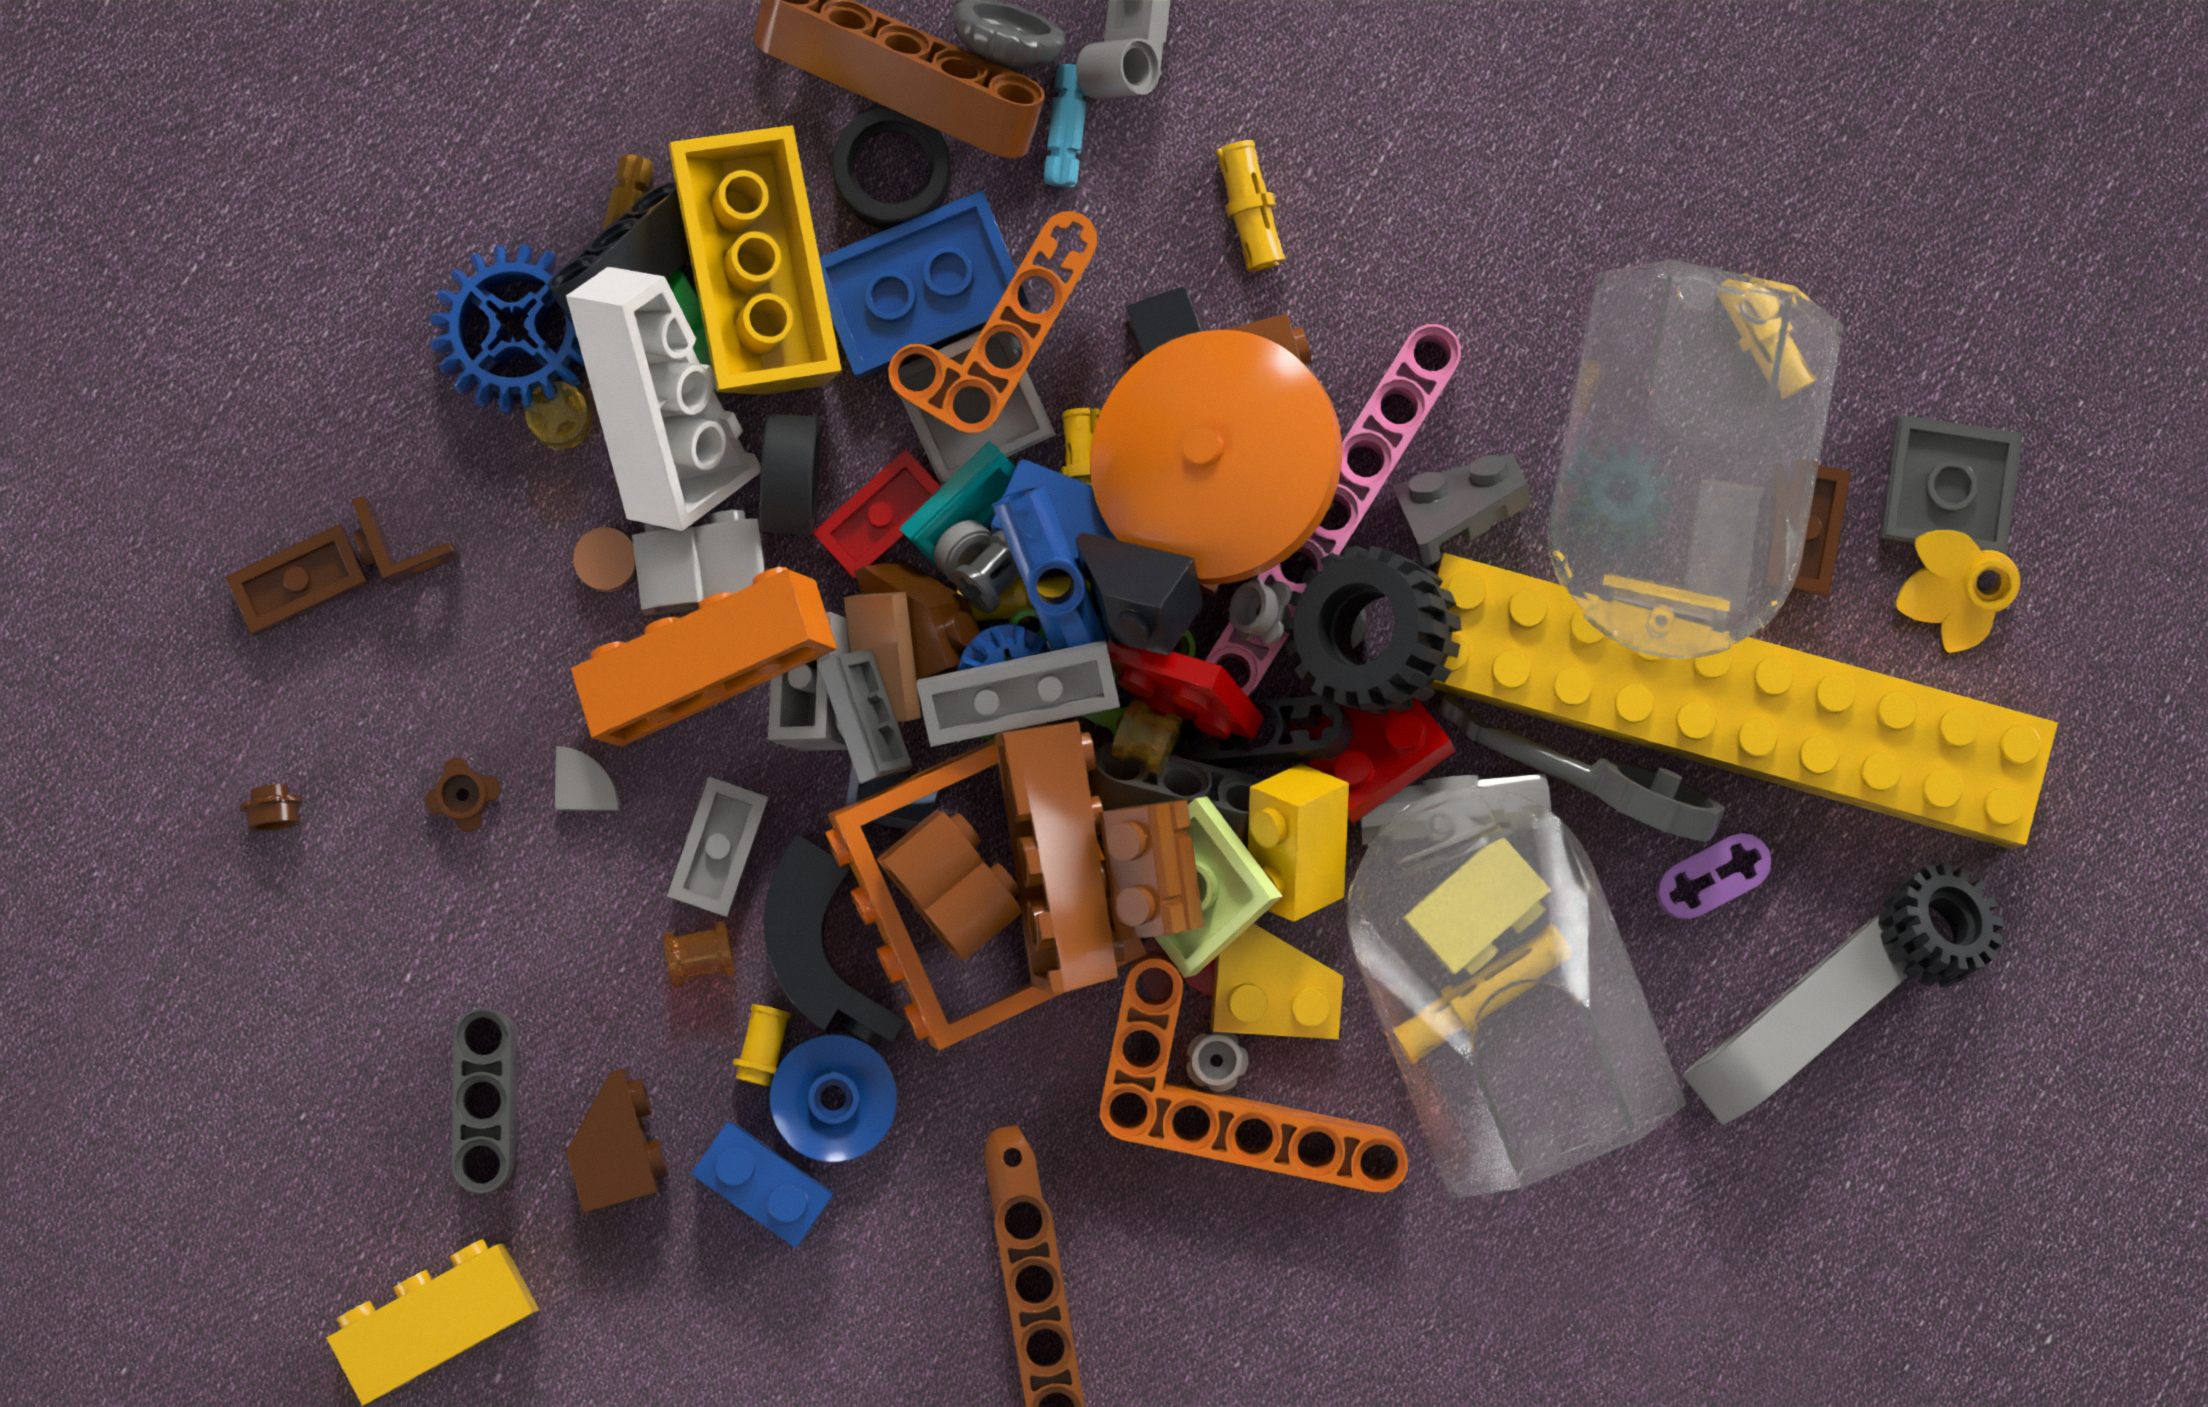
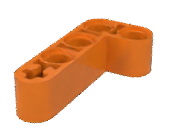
M1074 211L1060 212L1052 216L1041 229L963 364L960 365L932 347L923 344H909L897 351L892 357L888 368L889 382L894 392L905 401L956 431L964 434H979L987 430L998 418L1094 255L1097 246V232L1092 222L1083 214ZM1072 225L1081 231L1078 236V242L1085 246L1082 254L1071 251L1066 256L1059 270L1069 272L1071 276L1068 282L1064 283L1052 270L1033 265L1032 262L1036 255H1040L1048 263L1058 245L1056 239L1050 236L1052 231L1056 229L1060 232H1065ZM1029 279L1043 280L1050 285L1053 291L1054 301L1052 306L1041 314L1027 312L1018 301V289L1023 282ZM998 333L1013 335L1021 345L1022 355L1020 361L1011 368L1001 369L995 367L987 359L985 353L986 343L992 336ZM920 355L926 357L935 368L934 382L923 391L909 390L899 380L898 369L900 364L910 356ZM971 387L983 391L987 395L990 404L987 417L983 421L974 424L961 421L953 410V400L957 393Z

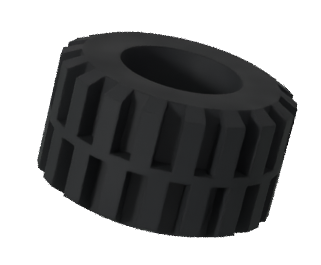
M1354 546L1345 548L1344 557L1331 553L1322 558L1321 562L1324 569L1321 572L1310 568L1301 579L1307 584V587L1303 593L1293 591L1289 604L1297 606L1294 617H1285L1284 631L1294 634V641L1285 644L1288 657L1301 662L1294 670L1302 681L1313 684L1312 691L1321 697L1333 700L1335 703L1362 712L1388 715L1389 709L1400 713L1413 709L1411 697L1424 702L1435 694L1430 685L1435 679L1445 683L1452 672L1444 667L1448 655L1455 658L1458 657L1461 644L1451 641L1452 632L1461 631V620L1459 616L1448 612L1450 608L1456 605L1455 599L1450 591L1440 588L1443 580L1434 572L1423 568L1422 564L1383 548L1370 546V549L1367 550ZM1387 597L1392 605L1395 617L1392 639L1388 647L1378 658L1367 664L1360 665L1352 650L1351 635L1353 625L1360 612L1369 603L1376 599Z

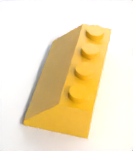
M793 125L670 142L668 147L716 392L768 395L826 386L842 370Z

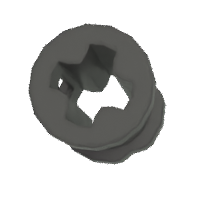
M997 530L989 538L990 546L969 566L965 564L959 565L952 573L953 581L960 593L974 607L986 614H992L1000 605L999 597L1019 578H1022L1002 530ZM999 567V569L990 577V574H991L996 568Z

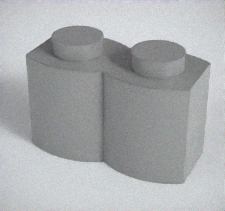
M728 510L707 515L708 524L687 527L683 531L645 523L644 533L632 535L641 610L644 616L699 609L698 603L711 595L723 592L736 593L753 585L752 579L757 574L765 571L758 519H745V511Z

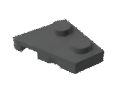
M1513 453L1502 456H1483L1477 458L1469 465L1440 473L1424 472L1414 476L1410 481L1392 485L1396 507L1423 566L1433 564L1441 559L1439 545L1463 531L1465 538L1473 540L1488 531L1495 522L1509 518L1531 505L1528 483Z

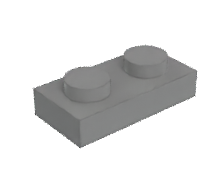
M708 777L667 897L729 918L770 798Z

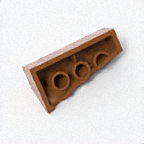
M1065 721L994 733L1015 879L1022 891L1018 895L1019 905L1023 910L1021 918L1032 986L1051 994H1058L1118 978L1116 962L1124 961L1123 940H1116L1114 923L1110 924L1106 898L1111 897L1106 861L1100 860L1096 836L1102 834L1099 812L1103 811L1099 796L1090 797L1087 771L1095 770V753L1090 733H1081L1078 721Z

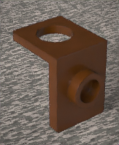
M365 496L352 500L362 528L353 531L361 557L367 567L376 563L382 579L390 585L461 557L458 549L451 542H447L396 563L372 503Z

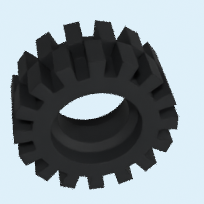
M1941 863L1936 868L1934 864L1928 865L1893 888L1892 892L1884 898L1881 904L1887 909L1879 914V924L1890 927L1880 934L1883 945L1894 943L1896 950L1889 954L1892 961L1896 964L1904 959L1908 965L1903 973L1911 979L1922 973L1921 984L1929 987L1938 982L1939 987L1944 988L1964 980L1991 962L1997 955L1994 950L2001 947L2003 936L1995 933L2004 927L2002 916H1991L1990 911L1998 907L1994 896L1984 900L1980 893L1987 886L1980 879L1972 884L1968 883L1971 872L1962 867L1952 872V864ZM1928 907L1939 912L1948 922L1952 930L1954 944L1945 940L1936 931L1930 920Z

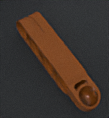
M1017 1124L998 1127L991 1131L986 1139L984 1162L1026 1407H1038L1040 1401L1046 1395L1062 1393L1073 1401L1075 1407H1085L1054 1223L1050 1208L1042 1197L1036 1156ZM1015 1148L1021 1152L1022 1160L1018 1166L1012 1167L1005 1163L1004 1154L1008 1149ZM1019 1202H1028L1035 1205L1042 1215L1040 1231L1028 1239H1019L1013 1236L1005 1224V1215L1008 1209ZM1031 1265L1045 1268L1053 1279V1289L1050 1295L1039 1302H1030L1024 1299L1018 1293L1016 1287L1018 1274L1024 1268ZM1041 1329H1050L1057 1332L1064 1343V1352L1061 1358L1050 1365H1041L1035 1362L1027 1351L1029 1337Z

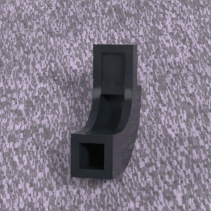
M796 834L775 869L765 903L764 935L767 953L777 980L797 1009L822 1030L828 1032L838 1014L842 1011L850 1016L844 1028L874 1047L878 1045L882 1037L895 1044L908 1022L844 982L832 967L825 948L824 931L829 910L853 871L849 865L839 867L834 856Z

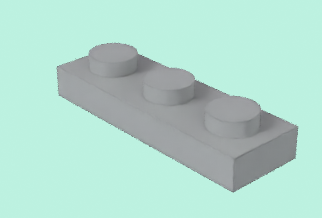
M1106 640L917 680V689L930 747L1120 707Z

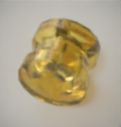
M551 381V384L557 390L555 400L549 401L540 385L532 392L531 406H526L525 418L529 429L543 445L554 450H567L578 446L587 438L592 427V412L585 397L576 387L566 382ZM567 421H570V422H568L565 426L560 427V430H559V432H558V428H559L560 425H563V424H565Z
M1133 699L1117 730L1111 757L1122 762L1134 759L1143 763L1147 772L1160 776L1175 749L1182 728L1183 717L1173 713L1161 716L1151 712L1146 702Z

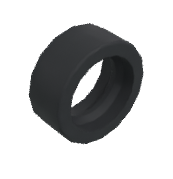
M877 106L857 115L840 132L832 153L833 180L844 206L861 222L882 230H887L937 209L943 203L951 183L950 154L941 131L886 106ZM883 132H900L912 137L923 147L928 158L929 174L924 187L913 198L902 203L884 204L871 199L860 188L855 177V161L860 148L870 138Z
M769 414L767 417L760 476L759 505L762 532L805 535L813 533L820 470V420L818 417Z

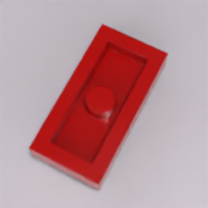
M905 449L814 530L813 536L856 582L857 578L854 571L862 567L875 565L901 542L906 535L899 528L941 487L910 452Z

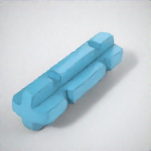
M1062 64L1056 69L1054 92L1058 93V97L1053 98L1047 145V150L1051 151V155L1046 156L1044 181L1046 184L1054 187L1070 188L1075 187L1078 180L1079 160L1076 159V155L1081 154L1086 101L1082 99L1088 95L1084 93L1079 85L1076 65Z

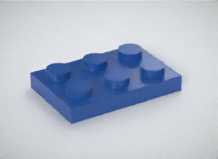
M983 190L819 257L831 319L857 380L889 368L892 357L899 349L909 344H923L935 349L983 329L1016 274V269ZM1021 284L1018 289V301L1021 307L1027 311L1031 309V306ZM918 355L910 356L906 358L904 361L909 360Z

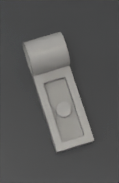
M1170 0L1108 1L1104 42L1086 45L1081 50L1077 59V79L1086 95L1093 99L1145 95L1156 87L1160 77L1163 43H1166Z

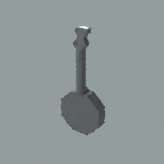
M1451 694L1443 695L1438 707V712L1441 716L1455 723L1467 738L1595 794L1618 812L1666 833L1702 842L1712 839V836L1714 837L1726 809L1701 790L1681 782L1682 777L1667 769L1659 768L1656 771L1616 759L1610 761L1604 758H1600L1590 766L1508 729L1486 725L1479 716L1467 710Z

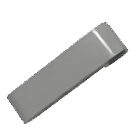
M1879 915L1872 918L1843 941L1738 1033L1715 1046L1682 1074V1077L1722 1125L1749 1112L1770 1097L1908 977L1903 973L1908 963L1902 959L1895 964L1889 956L1890 953L1896 950L1894 943L1883 945L1880 934L1890 927L1879 924Z

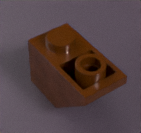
M623 1068L610 1072L566 1151L583 1213L662 1192L659 1179L669 1176L668 1165L659 1139L649 1142L642 1117L652 1114L644 1081L642 1078L632 1080L629 1069Z

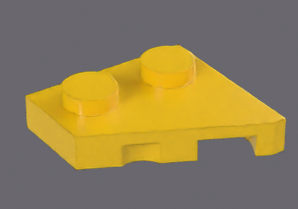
M1253 923L1215 957L1210 1029L1213 1032L1339 1040L1344 976Z

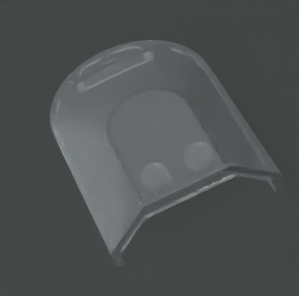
M1673 259L1598 272L1591 293L1550 508L1548 545L1556 577L1560 585L1566 586L1572 598L1585 612L1584 618L1605 636L1623 646L1638 652L1666 658L1687 659L1721 653L1729 650L1733 644L1749 637L1760 628L1763 629L1779 612L1793 588L1803 556L1844 327L1843 324L1797 287Z
M1479 786L1458 787L1427 795L1411 803L1396 813L1379 829L1367 845L1369 848L1359 864L1353 883L1351 882L1347 902L1349 941L1356 964L1438 1174L1451 1200L1519 1189L1642 1139L1687 1104L1593 864L1578 838L1557 816L1530 799L1507 792L1506 790Z

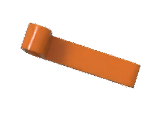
M1149 952L1131 964L1125 982L1100 1105L1101 1121L1104 1128L1112 1136L1124 1141L1370 1192L1390 1191L1395 1189L1404 1180L1408 1171V1157L1401 1138L1392 1130L1381 1126L1164 1082L1183 994V975L1169 956L1162 952ZM1149 968L1165 970L1173 981L1172 990L1166 997L1161 999H1149L1138 990L1136 985L1138 976ZM1137 1030H1146L1158 1038L1160 1050L1150 1060L1137 1061L1126 1053L1124 1048L1125 1038ZM1125 1092L1139 1095L1147 1105L1146 1114L1140 1120L1133 1123H1125L1119 1120L1111 1109L1112 1101L1118 1095ZM1188 1105L1202 1108L1210 1119L1208 1127L1202 1133L1195 1136L1181 1133L1173 1122L1175 1113L1180 1108ZM1248 1119H1260L1270 1126L1272 1135L1264 1146L1248 1148L1237 1140L1235 1132L1238 1126ZM1323 1132L1333 1140L1334 1148L1326 1159L1310 1161L1299 1153L1298 1145L1300 1140L1308 1133ZM1373 1145H1385L1396 1153V1161L1388 1172L1372 1174L1361 1165L1363 1153Z

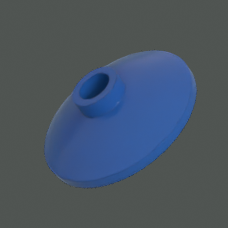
M823 1035L799 1044L781 1061L771 1083L770 1109L779 1133L796 1151L818 1161L844 1162L869 1152L885 1137L896 1113L897 1088L888 1064L871 1046L849 1036ZM831 1085L839 1086L845 1093V1102L837 1110L826 1109L820 1099L822 1091Z

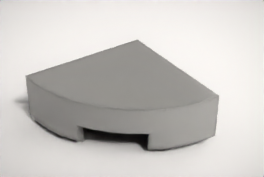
M556 746L555 810L620 811L616 787L604 768L593 758L581 751Z

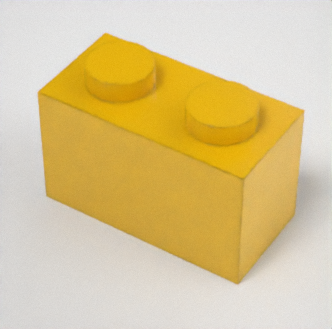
M1300 763L1250 786L1248 851L1283 896L1267 911L1295 922L1344 898L1348 782Z

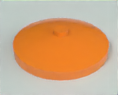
M1209 330L1187 334L1157 347L1142 357L1118 381L1103 405L1094 429L1090 451V476L1096 504L1109 530L1118 541L1194 558L1199 584H1226L1242 581L1262 574L1288 559L1301 548L1322 522L1331 505L1340 477L1342 463L1340 426L1333 404L1320 381L1298 358L1282 346L1255 334L1236 330Z

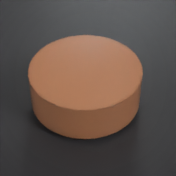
M610 527L593 529L583 535L575 547L573 563L576 573L587 586L601 592L619 590L626 586L636 573L633 543L624 533Z

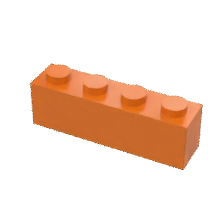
M786 567L772 568L757 574L752 579L753 585L736 593L723 592L701 600L698 603L699 610L681 618L668 617L650 623L644 628L645 634L627 643L612 642L594 649L590 654L592 659L571 668L591 738L623 747L838 650L816 580L789 570Z

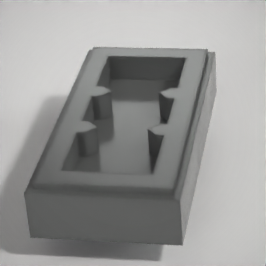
M867 649L835 655L818 662L835 712L834 720L837 730L845 740L859 783L896 776L912 769V763L872 651Z

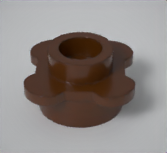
M452 758L444 764V775L439 779L436 788L426 794V807L435 815L443 813L454 819L461 831L473 832L481 827L483 822L481 815L489 801L496 800L499 797L501 791L500 784L491 775L482 777L470 770L469 764L465 759ZM461 789H466L469 793V797L465 801H460L457 798V793Z

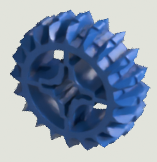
M499 245L494 247L495 265L488 267L480 254L476 253L470 257L471 264L478 272L473 277L468 279L464 272L457 268L451 272L450 276L461 288L457 295L449 290L440 289L438 291L437 299L452 309L450 313L437 312L431 314L430 322L434 327L449 330V333L432 339L431 347L435 352L446 353L453 351L452 354L442 360L439 368L446 376L464 370L454 384V388L461 395L470 392L479 384L475 394V403L479 407L486 408L493 400L495 394L499 393V410L503 414L510 415L512 413L515 396L522 397L527 413L532 414L536 413L538 408L536 393L543 391L548 401L555 406L561 402V398L554 385L562 379L570 389L577 390L581 383L570 369L573 364L583 369L586 368L582 353L579 350L580 346L575 328L566 315L565 336L557 354L548 347L541 336L542 325L551 315L548 309L556 302L547 286L549 280L554 276L552 273L556 266L555 254L548 250L540 256L536 266H533V254L529 245H520L517 251L516 262H510L505 247ZM513 282H527L542 287L536 294L530 291L523 299L512 303L504 302L489 292L498 286ZM476 305L489 319L490 330L486 339L480 344L483 350L472 360L467 347L466 329L469 316ZM494 311H499L508 320L515 317L518 323L521 316L527 317L524 326L529 332L528 336L538 348L531 347L524 339L517 342L513 335L511 343L505 342L508 334L503 327L504 324ZM517 356L528 357L543 367L530 375L515 378L500 377L489 373L496 364L502 367L508 360Z

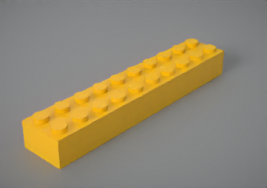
M1443 553L1438 561L1435 574L1443 580L1440 588L1450 591L1456 602V605L1450 608L1448 612L1459 616L1461 620V631L1452 632L1451 641L1461 645L1458 657L1455 658L1448 655L1444 667L1452 671L1444 683L1435 679L1430 684L1432 689L2001 847L2014 849L2025 846L2027 843L2058 722L1455 555Z

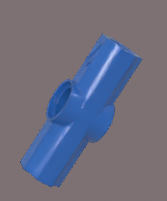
M1041 483L1036 486L1023 488L993 503L992 507L1051 650L1056 651L1106 640L1108 643L1084 584L1083 576L1075 562L1044 484ZM1053 568L1063 569L1071 575V584L1066 593L1059 597L1050 598L1038 592L1036 586L1042 573Z

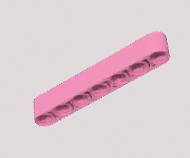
M1426 324L1417 328L1408 337L1342 442L1341 471L1333 500L1340 502L1346 508L1348 523L1338 530H1327L1319 525L1312 536L1296 551L1306 554L1312 559L1316 571L1321 572L1324 569L1321 562L1322 558L1331 553L1341 554L1455 372L1461 358V345L1457 336L1449 328L1439 324ZM1424 342H1433L1440 345L1447 355V365L1438 371L1422 369L1414 358L1415 347ZM1394 394L1406 397L1413 405L1414 418L1405 424L1389 422L1381 411V401L1385 397ZM1357 447L1373 449L1381 460V470L1371 477L1356 475L1350 470L1347 463L1349 452ZM1280 564L1259 574L1257 579L1263 581L1264 585L1272 586L1277 581L1288 584L1291 596L1293 591L1303 593L1307 587L1306 583L1295 584L1288 581L1282 574ZM1288 603L1287 617H1294L1297 606ZM1230 620L1206 661L1217 664L1225 658L1240 660L1246 666L1249 674L1248 683L1241 690L1249 697L1257 688L1290 633L1284 631L1280 640L1275 644L1265 643L1262 637H1254L1250 641H1244L1238 638L1235 627Z

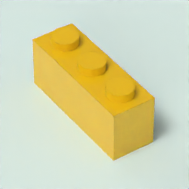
M481 1239L451 1255L449 1258L454 1268L432 1279L426 1269L394 1286L393 1290L398 1299L378 1310H375L371 1300L336 1318L341 1330L326 1338L362 1406L375 1401L540 1310L504 1243L496 1244L488 1249L484 1239Z

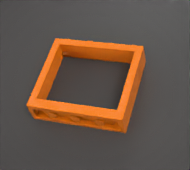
M1042 723V724L1032 725V726H1028V727L1040 726V725H1046V724H1045V723ZM994 739L827 814L833 826V829L825 832L832 848L830 850L839 867L850 864L859 884V887L850 891L858 913L866 926L873 922L876 923L885 945L876 949L883 969L892 984L900 980L902 981L911 1001L910 1004L902 1007L905 1018L911 1025L917 1041L919 1042L927 1038L930 1046L937 1050H942L1062 993L1051 994L1035 988L1029 983L947 1021L860 826L998 764ZM1098 844L1100 860H1105V857ZM1106 898L1109 922L1112 924L1114 919L1111 898ZM1140 938L1123 940L1124 961L1116 962V968L1147 954Z

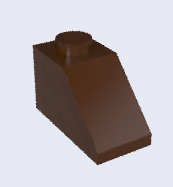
M905 560L866 566L854 571L862 594L906 592L917 680L958 671L959 662L965 648L973 638L980 634L978 623L974 619L967 598Z

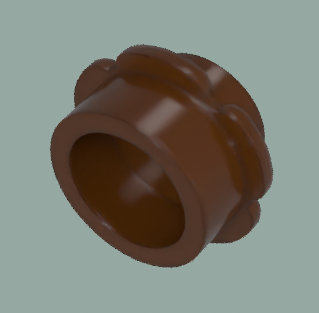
M275 784L251 789V801H245L239 807L240 812H246L249 830L273 831L298 825L297 807L303 802L300 796L289 795L288 785Z

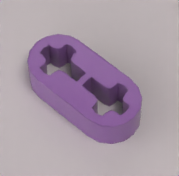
M1739 833L1729 836L1684 859L1661 874L1656 883L1655 893L1658 905L1665 914L1674 919L1689 920L1702 916L1761 884L1771 870L1772 859L1768 847L1761 839L1752 834ZM1733 845H1737L1741 852L1752 850L1756 854L1757 861L1750 866L1753 876L1748 880L1740 872L1720 879L1715 870L1733 858L1730 851ZM1678 874H1681L1686 881L1695 880L1706 874L1711 883L1710 886L1698 891L1694 895L1697 905L1693 909H1690L1684 901L1674 904L1670 899L1669 893L1677 887L1674 877Z

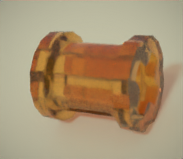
M726 920L716 922L714 929L682 936H676L673 931L663 933L665 955L674 988L683 987L686 979L721 972L726 977L737 976L735 957Z

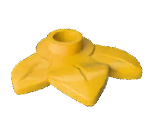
M1955 530L1926 532L1918 536L1914 541L1917 554L1925 568L1916 571L1903 584L1896 598L1895 606L1897 610L1916 621L1941 623L1942 644L1948 653L1975 647L1989 635L1995 613L2005 609L2016 598L2020 588L2019 571L2015 563L2005 554L1994 550L1981 551L1972 538L1963 532ZM1987 570L1995 571L1997 576L1995 585L1989 590H1979L1977 588L1979 575Z

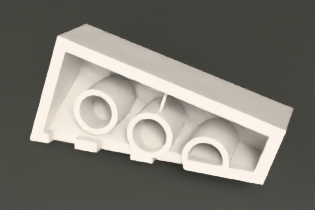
M607 267L566 295L627 519L683 531L761 473V465L756 455L745 452L738 439L743 430L734 412L724 411L714 391L716 386L710 365L700 364L693 350L696 337L664 276Z

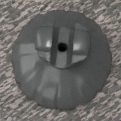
M962 0L955 5L953 24L958 39L975 55L1018 74L1024 69L1045 66L1054 61L1063 52L1066 44L1065 32L1051 20H1047L1043 15L1032 11L1027 12L1026 9L1014 4H1004L1003 2L993 0Z

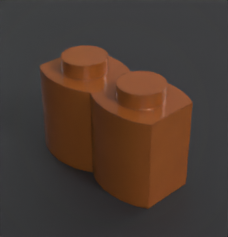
M935 810L881 854L877 861L956 959L965 961L1023 913V910L1014 899L1022 891L1011 875L999 863H996L991 868L984 863L975 850L982 843V840L961 814L957 812L949 818L944 811Z

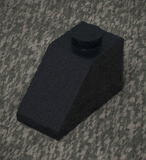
M1081 532L1075 539L1084 584L1111 641L1132 648L1170 655L1203 606L1195 559Z

